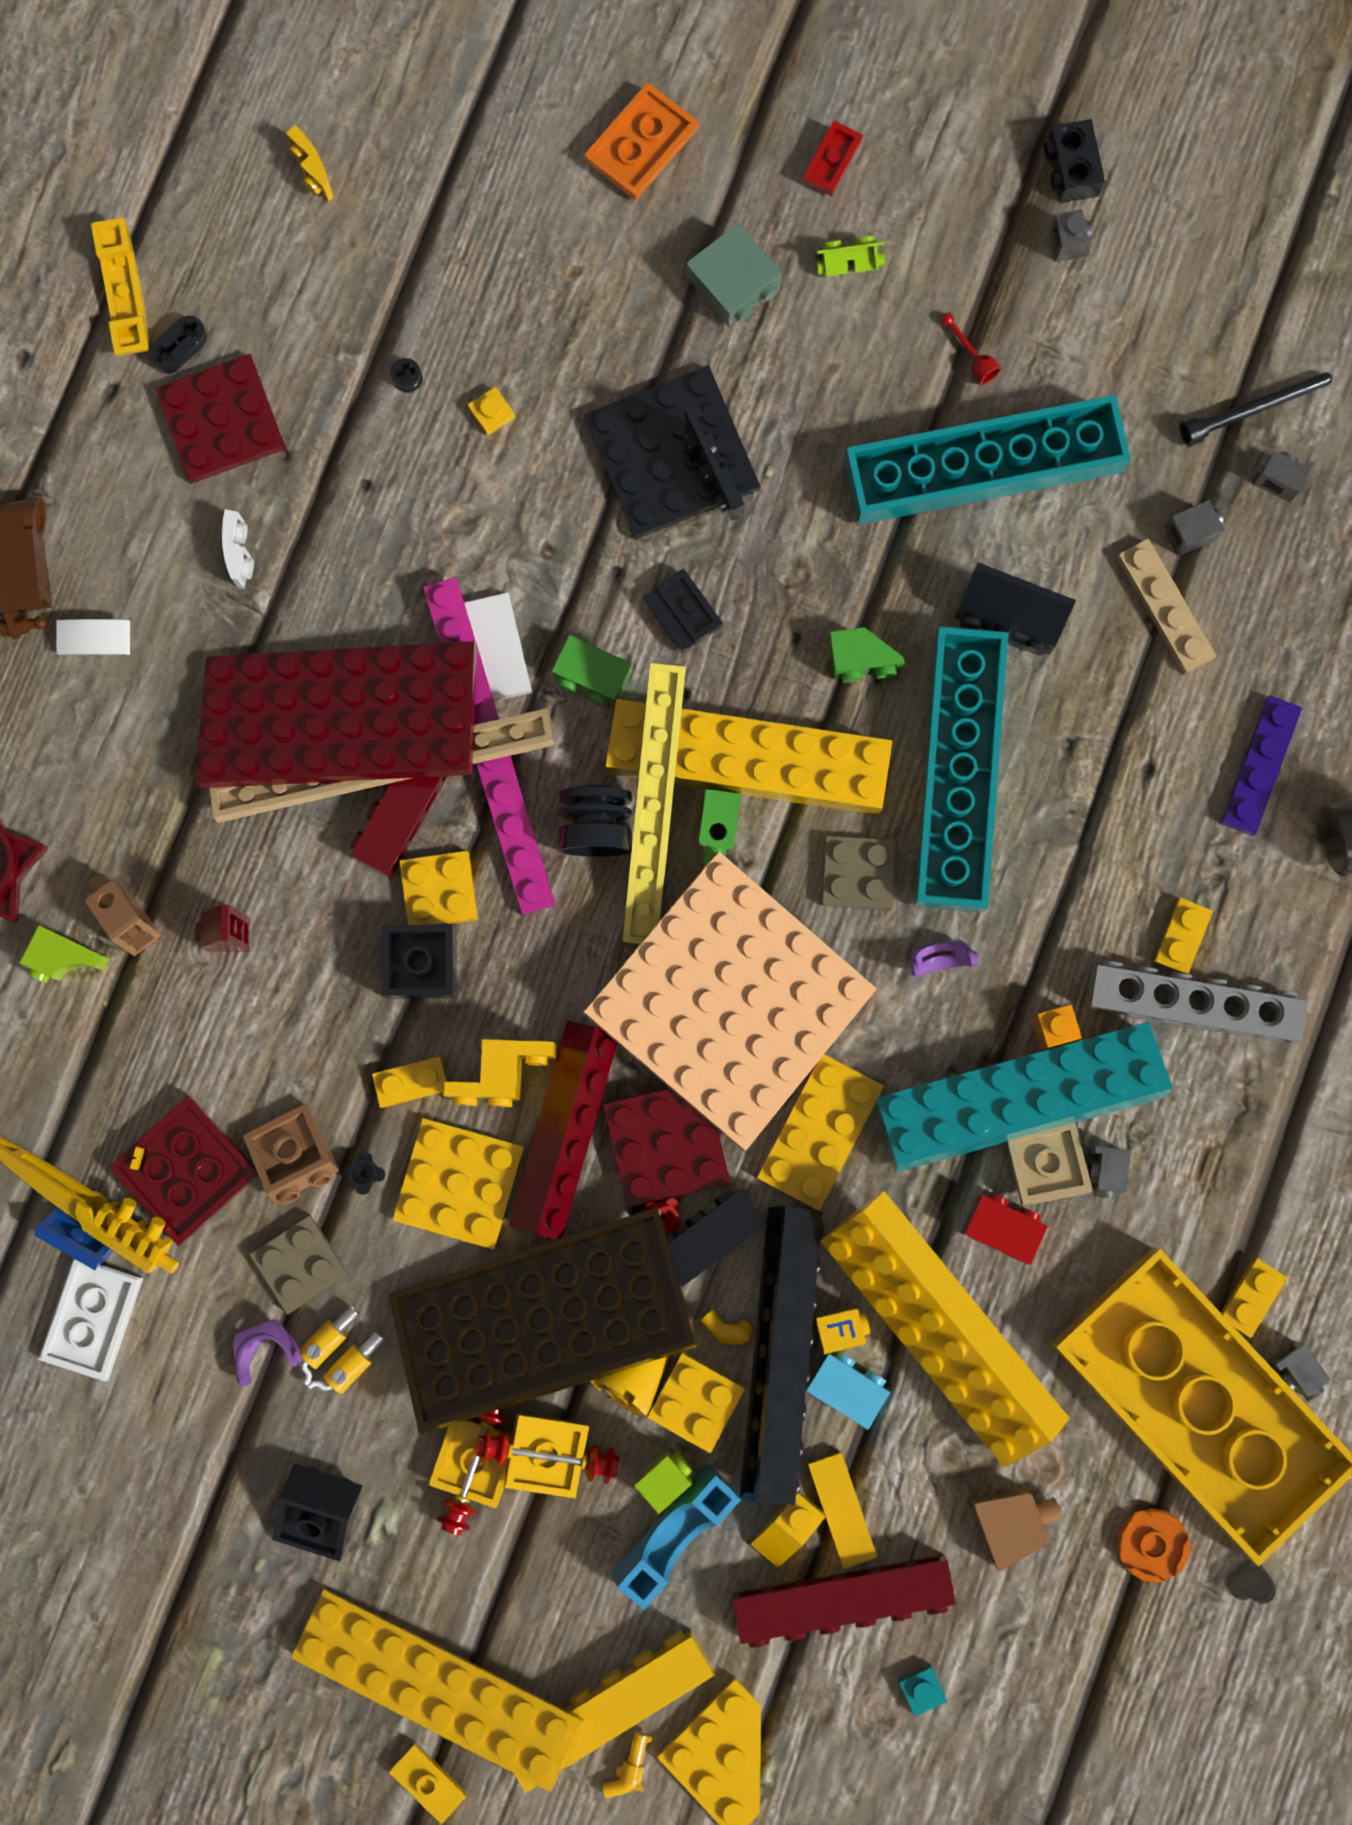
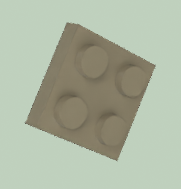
M826 836L822 906L891 911L896 840Z
M309 1215L250 1254L287 1315L349 1275L312 1215Z

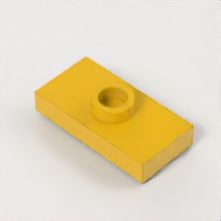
M416 1742L389 1771L441 1825L468 1794Z

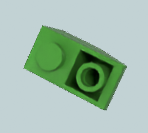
M865 627L831 631L829 634L828 644L833 680L842 679L843 683H854L863 680L862 676L876 675L877 679L895 677L897 672L902 671L904 657Z

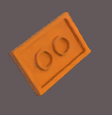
M647 82L584 154V161L636 201L699 129V121Z

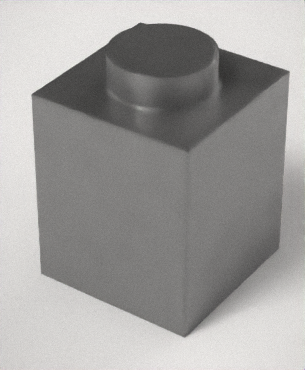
M1210 500L1173 515L1165 525V528L1178 555L1181 556L1217 540L1224 531V520L1220 511L1217 508H1213Z

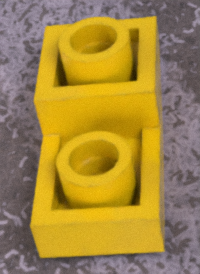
M294 125L286 132V136L291 146L288 150L296 161L300 163L305 177L302 181L315 196L320 193L325 199L330 201L333 198V193L323 163L310 140Z

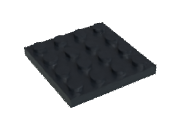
M709 365L584 414V420L635 540L718 507L713 497L717 492L711 482L707 484L704 482L698 470V465L701 463L696 453L690 454L682 439V435L685 434V409L696 403L703 414L700 416V426L703 433L711 432L716 442V448L719 453V458L716 459L717 463L724 462L741 497L760 490L759 481Z

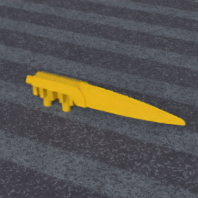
M0 1136V1161L43 1197L78 1221L83 1231L146 1273L153 1272L158 1266L170 1274L175 1272L179 1262L168 1255L173 1240L169 1237L161 1239L162 1230L165 1226V1221L162 1218L153 1217L148 1229H146L147 1221L142 1219L136 1222L132 1219L137 1205L135 1200L124 1198L119 1208L120 1203L113 1200L109 1203L108 1198L97 1190L93 1192L50 1163Z

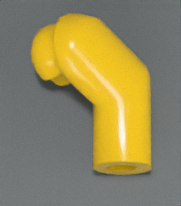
M714 1309L710 1310L700 1319L721 1344L744 1345L750 1341V1337L754 1334V1327L749 1321L741 1320L737 1324H726Z

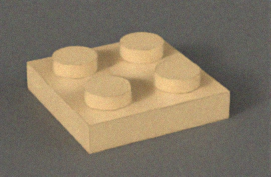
M1076 1122L1006 1142L1021 1207L1092 1192L1093 1189Z

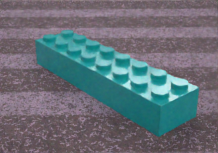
M1116 395L847 447L844 457V465L858 525L1120 474L1124 472L1131 461Z
M939 626L935 634L913 907L983 913L988 909L1008 632Z
M1145 1022L877 1097L875 1108L895 1173L1002 1144L1008 1140L1166 1098L1172 1090V1085L1150 1022Z

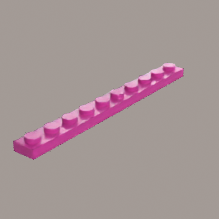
M454 577L423 587L440 643L474 641L477 646L474 725L500 719L457 578ZM506 756L476 763L522 915H528L556 906L512 757Z

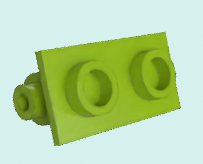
M875 236L855 238V245L842 247L841 240L821 243L822 250L814 251V254L822 255V261H816L818 275L824 274L825 278L849 274L847 260H853L854 273L870 270L876 271L879 270V266H885L884 253H878L877 246L885 245L884 241L875 242Z

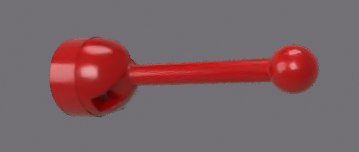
M951 313L943 314L941 323L944 326H949L974 359L972 374L980 385H984L993 380L1002 369L1000 364L990 355L984 354L979 356L954 323V316Z

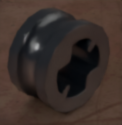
M410 358L399 359L391 367V379L398 390L410 393L420 388L423 375L419 365ZM404 369H410L412 374L415 373V375L409 376V381L403 382L402 377L398 378V376L404 375Z

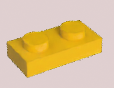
M1179 898L1153 963L1174 972L1189 974L1213 910Z
M441 1056L372 1074L380 1108L444 1093V1082H448Z
M1253 1258L1220 1313L1237 1331L1248 1338H1252L1288 1277L1260 1259Z

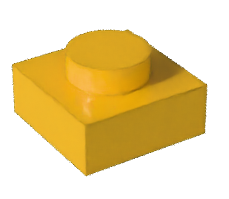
M496 386L468 404L470 412L487 436L515 418L514 412Z

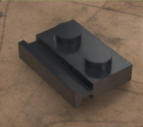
M684 568L659 584L650 593L643 595V600L682 654L691 646L698 644L723 626L721 619Z

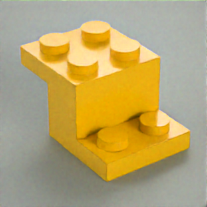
M482 1039L480 1083L444 1082V1096L452 1099V1104H456V1106H477V1100H488V1105L491 1107H512V1101H521L522 1060L526 1059V1064L529 1066H549V1060H556L558 1046L555 1042Z

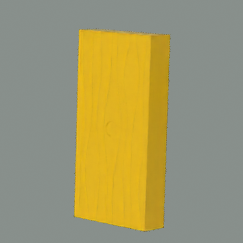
M1151 1247L1050 1343L1052 1348L1242 1554L1257 1566H1260L1352 1477V1453L1161 1248Z

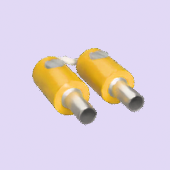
M352 1306L335 1322L327 1319L299 1348L301 1357L304 1359L302 1362V1370L306 1375L304 1383L310 1389L314 1386L322 1390L333 1388L338 1393L343 1394L370 1366L372 1361L368 1356L385 1340L379 1332L375 1331L360 1348L353 1344L323 1375L328 1385H324L320 1381L310 1382L312 1376L307 1368V1364L317 1369L347 1338L343 1331L359 1315Z

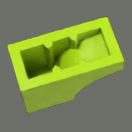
M38 926L20 964L30 968L27 973L29 976L47 983L49 978L61 981L66 973L77 968L90 967L104 971L110 958L47 928Z

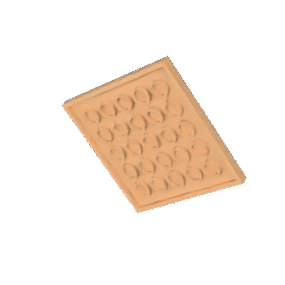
M719 851L582 1013L741 1150L746 1151L877 988Z

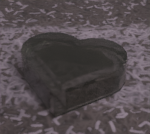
M1250 1560L1244 1562L1227 1576L1226 1588L1233 1597L1239 1600L1251 1598L1259 1604H1266L1276 1594V1586L1262 1565L1257 1566Z

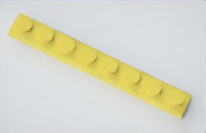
M650 663L623 942L640 944L661 919L686 666Z

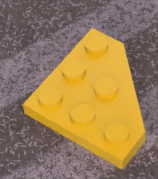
M735 1676L657 1754L660 1762L719 1825H749L760 1814L761 1703Z

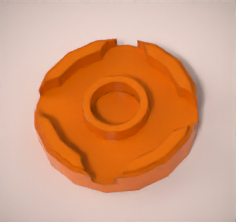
M1151 1507L1137 1510L1124 1520L1118 1530L1116 1543L1119 1558L1126 1569L1139 1579L1154 1583L1166 1581V1579H1170L1172 1576L1175 1577L1183 1570L1189 1559L1191 1545L1186 1529L1178 1518L1163 1509Z

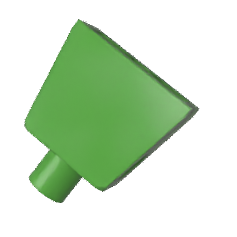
M706 789L699 845L706 846L704 867L717 852L720 851L726 856V849H734L740 793ZM721 823L725 826L722 839L712 837L713 824Z

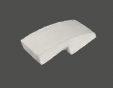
M225 509L222 524L224 559L230 578L238 588L244 589L246 579H251L254 569V560L251 559V555L245 547L240 546V544L245 543L247 538V524H244L245 521L238 511Z
M56 620V654L65 656L130 655V620Z

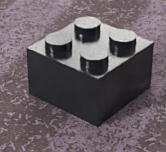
M453 924L382 925V996L387 1000L457 998V929Z

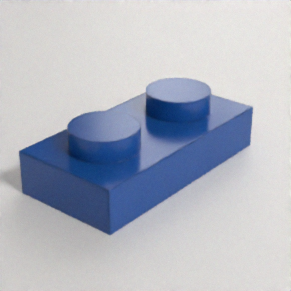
M58 1207L38 1224L34 1236L93 1270H96L113 1252L112 1249L83 1231L78 1221Z

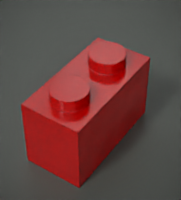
M989 1192L988 1197L978 1195L961 1234L1024 1264L1031 1265L1048 1227L1039 1222L1042 1216L1024 1207L1021 1208L1020 1212L1007 1207L1008 1199L993 1192Z

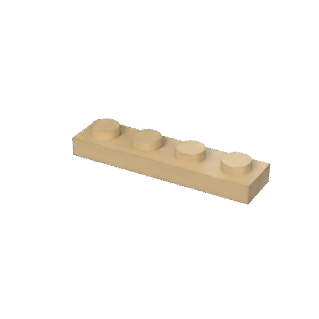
M1149 538L1120 553L1117 556L1118 562L1182 673L1185 675L1213 660L1217 655Z

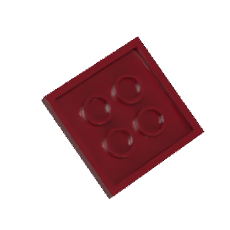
M251 354L155 388L191 484L287 449Z
M670 1088L603 1103L627 1208L645 1204L649 1201H658L730 1184L718 1129Z
M189 1095L108 1167L152 1218L160 1217L165 1221L163 1230L177 1246H182L259 1176L253 1164L193 1097ZM136 1147L145 1148L139 1170L130 1169L132 1159H136L133 1156Z

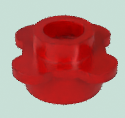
M669 1197L665 1201L658 1203L649 1201L645 1205L644 1211L658 1207L661 1214H665L663 1222L666 1233L676 1231L680 1227L681 1221L676 1211L679 1203L675 1198Z

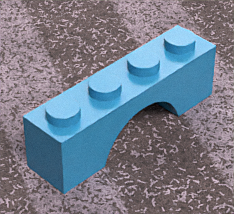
M707 1463L692 1480V1485L676 1498L611 1572L617 1588L645 1610L669 1582L672 1568L688 1544L704 1530L710 1527H718L740 1502V1495L734 1486Z

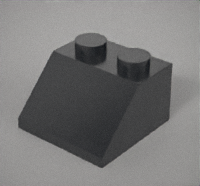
M294 1463L279 1497L272 1540L340 1562L359 1507L363 1485L354 1483L348 1478H339L320 1472L316 1468Z

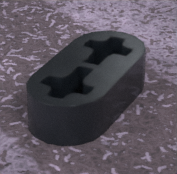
M184 316L175 322L152 345L150 359L158 371L165 374L175 373L204 346L207 341V331L202 322L195 316ZM187 328L192 331L195 330L197 336L195 338L186 336L184 331ZM164 351L168 354L171 353L173 359L168 362L165 359L163 360L160 354Z

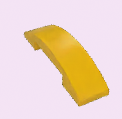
M121 217L93 222L91 227L96 255L101 263L111 318L109 327L114 355L117 357L149 351L148 326L143 293L126 219Z

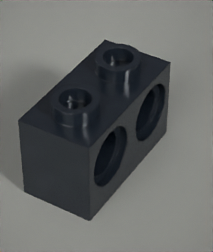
M1092 119L1053 125L1048 139L1044 140V155L1047 161L1051 160L1053 169L1050 174L1051 188L1053 192H1058L1059 202L1066 203L1099 197L1105 184V178ZM1063 144H1072L1076 149H1067L1063 146ZM1076 174L1082 178V181H1075L1069 175Z

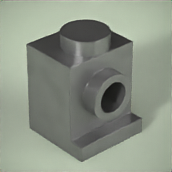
M1083 209L1056 213L1049 230L1055 261L1060 262L1089 257L1088 243L1092 240V227L1090 221H1087L1084 217Z
M1274 450L1270 455L1264 452L1254 471L1259 473L1254 485L1291 502L1300 492L1314 462L1308 460L1303 465L1298 462L1295 456L1289 453H1279Z
M1089 1146V1153L1096 1154L1095 1161L1091 1160L1088 1167L1092 1189L1095 1190L1094 1197L1116 1199V1193H1127L1131 1150Z
M1295 1341L1267 1361L1272 1368L1283 1372L1279 1376L1294 1392L1296 1391L1298 1394L1303 1395L1306 1401L1313 1400L1322 1394L1325 1390L1323 1385L1330 1381L1328 1375L1304 1343Z

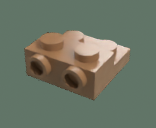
M306 1103L243 1135L264 1190L275 1203L288 1204L294 1202L301 1196V1190L311 1185L313 1187L325 1186L332 1181V1174L339 1171L329 1145L322 1137L313 1113Z

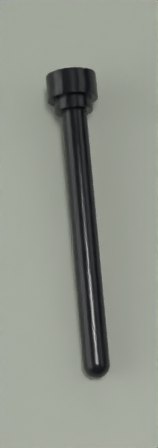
M1324 372L1205 420L1202 417H1191L1179 423L1180 435L1187 447L1200 444L1204 441L1205 437L1209 436V432L1326 387L1332 383L1333 377L1330 373Z

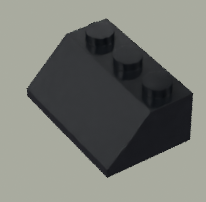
M977 562L954 618L961 620L960 624L968 629L980 630L981 628L986 631L1008 632V643L1015 641L1025 645V650L1036 655H1044L1046 653L1050 655L1057 645L1076 600Z

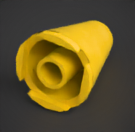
M670 1356L589 1382L599 1391L605 1386L604 1391L610 1395L609 1399L640 1417L643 1415L645 1418L650 1412Z

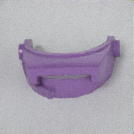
M959 939L916 947L911 950L913 964L909 965V971L911 976L920 978L922 974L961 966L972 967L977 965L978 955L976 951H973L965 942ZM938 951H952V952H953V953H940V954L932 955V956H929V957H926V958L922 959L924 956H926V955H928V954H931V953H934V952H938Z
M269 1320L234 1335L233 1350L238 1384L245 1387L251 1383L250 1360L258 1345L265 1339L273 1340L282 1347L291 1366L294 1367L300 1364L301 1353L299 1347L278 1320Z

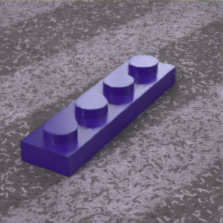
M1271 695L1266 698L1220 824L1250 836L1256 835L1302 707Z

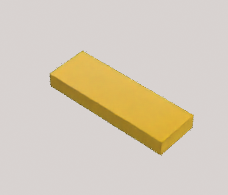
M840 1451L808 1462L807 1464L843 1569L877 1558L842 1452Z

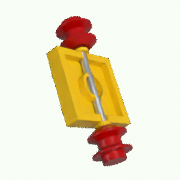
M504 1408L478 1416V1419L482 1420L481 1423L468 1419L448 1427L429 1485L456 1495L455 1498L442 1501V1505L447 1508L444 1516H437L436 1520L442 1523L441 1529L454 1535H461L462 1531L471 1530L470 1526L465 1522L467 1516L476 1515V1511L468 1503L469 1500L495 1509L498 1507L504 1490L503 1483L508 1458L499 1468L495 1467L494 1459H486L485 1463L480 1465L479 1457H474V1445L477 1435H483L486 1428L489 1429L492 1437H498L501 1430L494 1428V1426L507 1423L508 1421L502 1415ZM505 1432L511 1443L513 1434Z
M517 1413L511 1443L505 1431H501L498 1437H492L489 1429L486 1428L483 1435H477L474 1445V1457H479L480 1465H483L486 1459H494L495 1467L499 1468L508 1458L503 1485L509 1489L576 1498L581 1469H584L589 1482H592L595 1476L599 1475L603 1477L604 1484H608L611 1477L616 1478L619 1469V1456L614 1455L612 1447L608 1449L606 1454L599 1453L598 1446L594 1445L587 1452V1455L584 1454L589 1425L580 1422Z

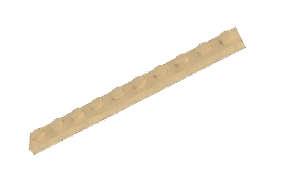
M548 709L474 725L473 764L556 745ZM411 778L210 788L213 818L217 823Z

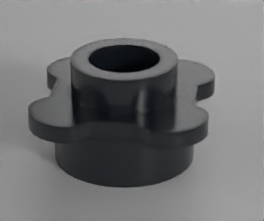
M367 1152L359 1154L358 1160L351 1166H346L343 1170L344 1178L350 1180L356 1186V1192L361 1195L368 1194L370 1187L377 1181H383L386 1175L385 1170L378 1167L373 1162V1156ZM363 1170H366L368 1173L366 1177L361 1175Z

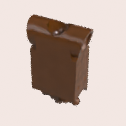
M40 497L13 501L0 506V616L4 615L5 617L4 620H0V635L3 637L10 636L12 639L21 638V634H28L31 629H44L47 624L44 617L37 616L33 619H28L24 616L20 617L19 613L53 607L45 543L42 538L46 526V507L43 498Z

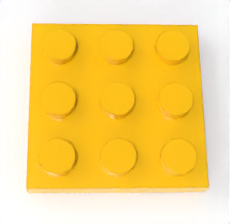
M422 1118L392 1221L495 1250L525 1147Z

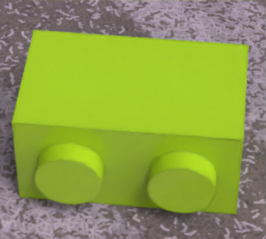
M667 1448L636 1476L634 1486L655 1511L660 1514L692 1485V1475L690 1474L692 1472V1465L679 1450L673 1454Z

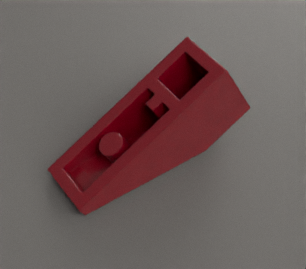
M219 905L201 913V922H197L195 926V940L197 943H200L201 949L207 952H249L250 917L230 905Z

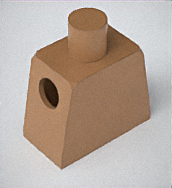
M100 873L93 876L87 882L86 886L92 894L86 898L85 903L112 942L131 955L136 956L162 936L132 894L115 880L109 881L105 874Z
M1027 1489L970 1499L992 1563L998 1571L1006 1569L1048 1544L1049 1539L1044 1525L1062 1519L1060 1508L1054 1497L1035 1504L1031 1492Z

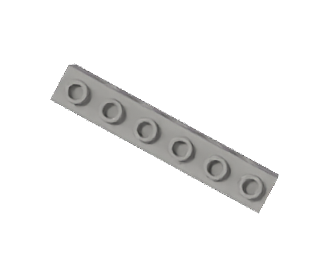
M1102 961V965H1096L1091 968L1085 1007L1087 1010L1286 1044L1302 1042L1308 1000L1297 999V993L1276 990L1275 995L1262 993V987L1249 984H1241V988L1237 989L1227 987L1228 982L1225 980L1206 978V983L1192 981L1193 975L1172 972L1171 977L1157 975L1158 969L1138 966L1136 971L1123 969V963L1115 961ZM1122 980L1130 982L1134 987V995L1131 999L1124 998L1119 992V984ZM1157 986L1165 988L1169 994L1168 1002L1165 1005L1159 1004L1154 998V990ZM1192 992L1198 993L1203 999V1007L1200 1011L1193 1009L1189 1004V996ZM1227 998L1233 999L1237 1003L1238 1012L1234 1017L1228 1015L1224 1010V1002ZM1262 1004L1269 1006L1272 1010L1273 1015L1269 1023L1263 1021L1259 1016V1008Z

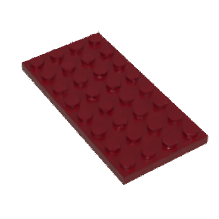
M474 641L206 657L195 784L202 789L472 775L477 646Z

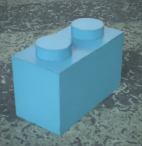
M837 1351L835 1355L831 1353L825 1354L809 1379L806 1391L868 1430L891 1393L883 1387L886 1380L869 1369L865 1375L854 1369L853 1366L856 1361L840 1351Z

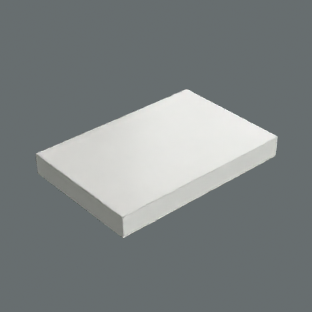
M509 592L465 602L494 701L532 693Z
M73 1258L38 1360L105 1382L108 1381L143 1278L102 1264L96 1270H93Z

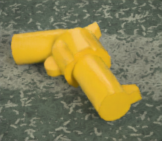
M634 1732L628 1760H624L623 1766L621 1765L616 1769V1775L620 1779L602 1785L606 1799L628 1793L633 1789L643 1792L644 1787L641 1781L645 1765L642 1764L646 1744L652 1742V1736L642 1732Z

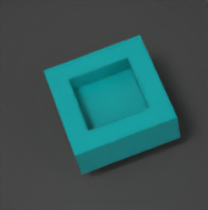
M931 1664L898 1679L915 1717L947 1702Z

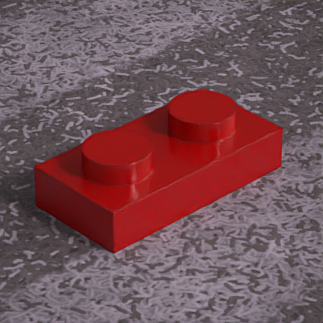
M833 120L803 176V183L833 197L863 140V134Z

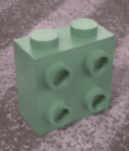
M739 222L686 263V278L728 327L735 321L742 322L747 319L754 311V306L762 300L765 302L771 300L780 290L782 272Z

